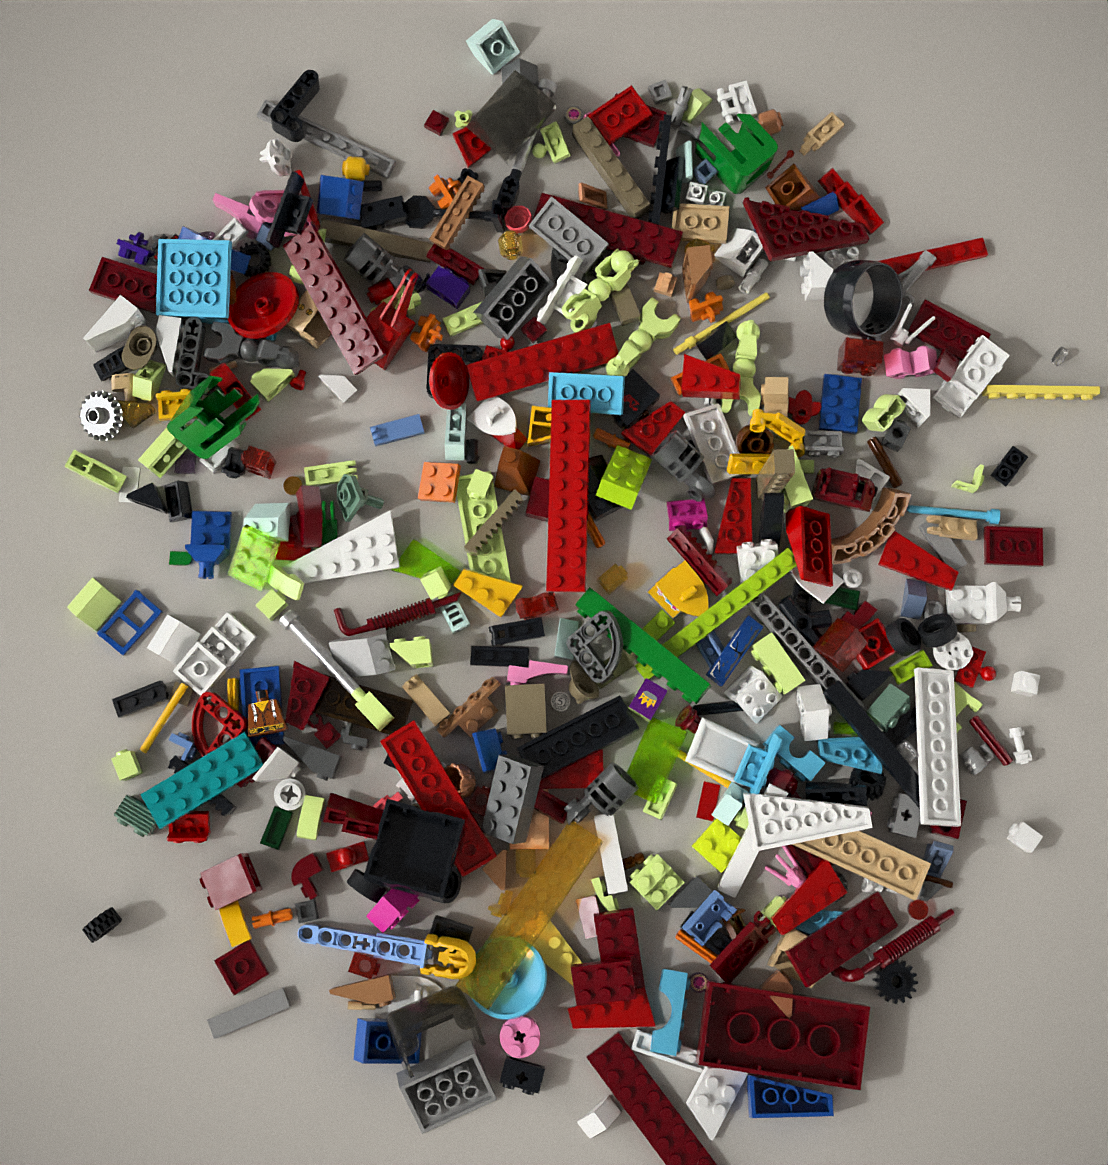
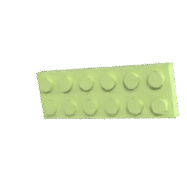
M486 471V472H485V473H488V474L492 475L491 471ZM473 474L459 476L457 500L465 545L498 509L493 483L485 501L482 499L476 501L469 497L467 488ZM497 527L498 533L492 532L493 539L487 538L488 544H482L483 550H477V557L467 553L469 567L472 571L511 582L502 528Z

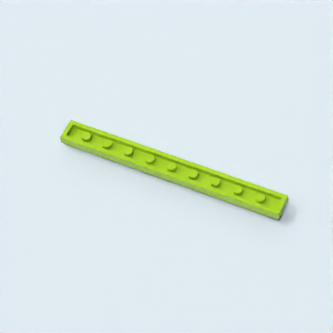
M789 548L784 550L667 640L662 646L677 658L797 567L792 551ZM640 663L635 665L644 679L648 678L650 680L655 676L651 673L653 669L650 666L646 665L644 667Z

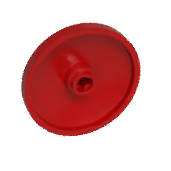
M265 272L253 276L236 289V303L229 305L228 322L239 335L245 338L259 339L273 335L284 328L295 315L299 304L298 290L291 279L281 273Z

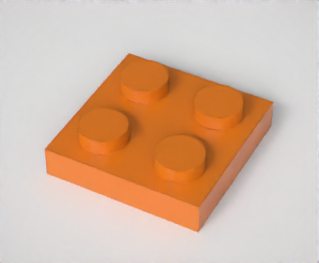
M424 462L418 499L421 501L455 503L461 466L452 463Z

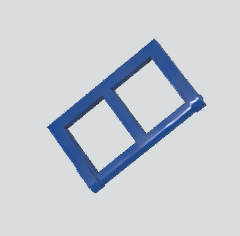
M136 589L97 634L124 656L159 617L162 611ZM136 598L154 612L141 628L123 614ZM119 617L136 631V634L124 647L120 646L106 634L107 630Z

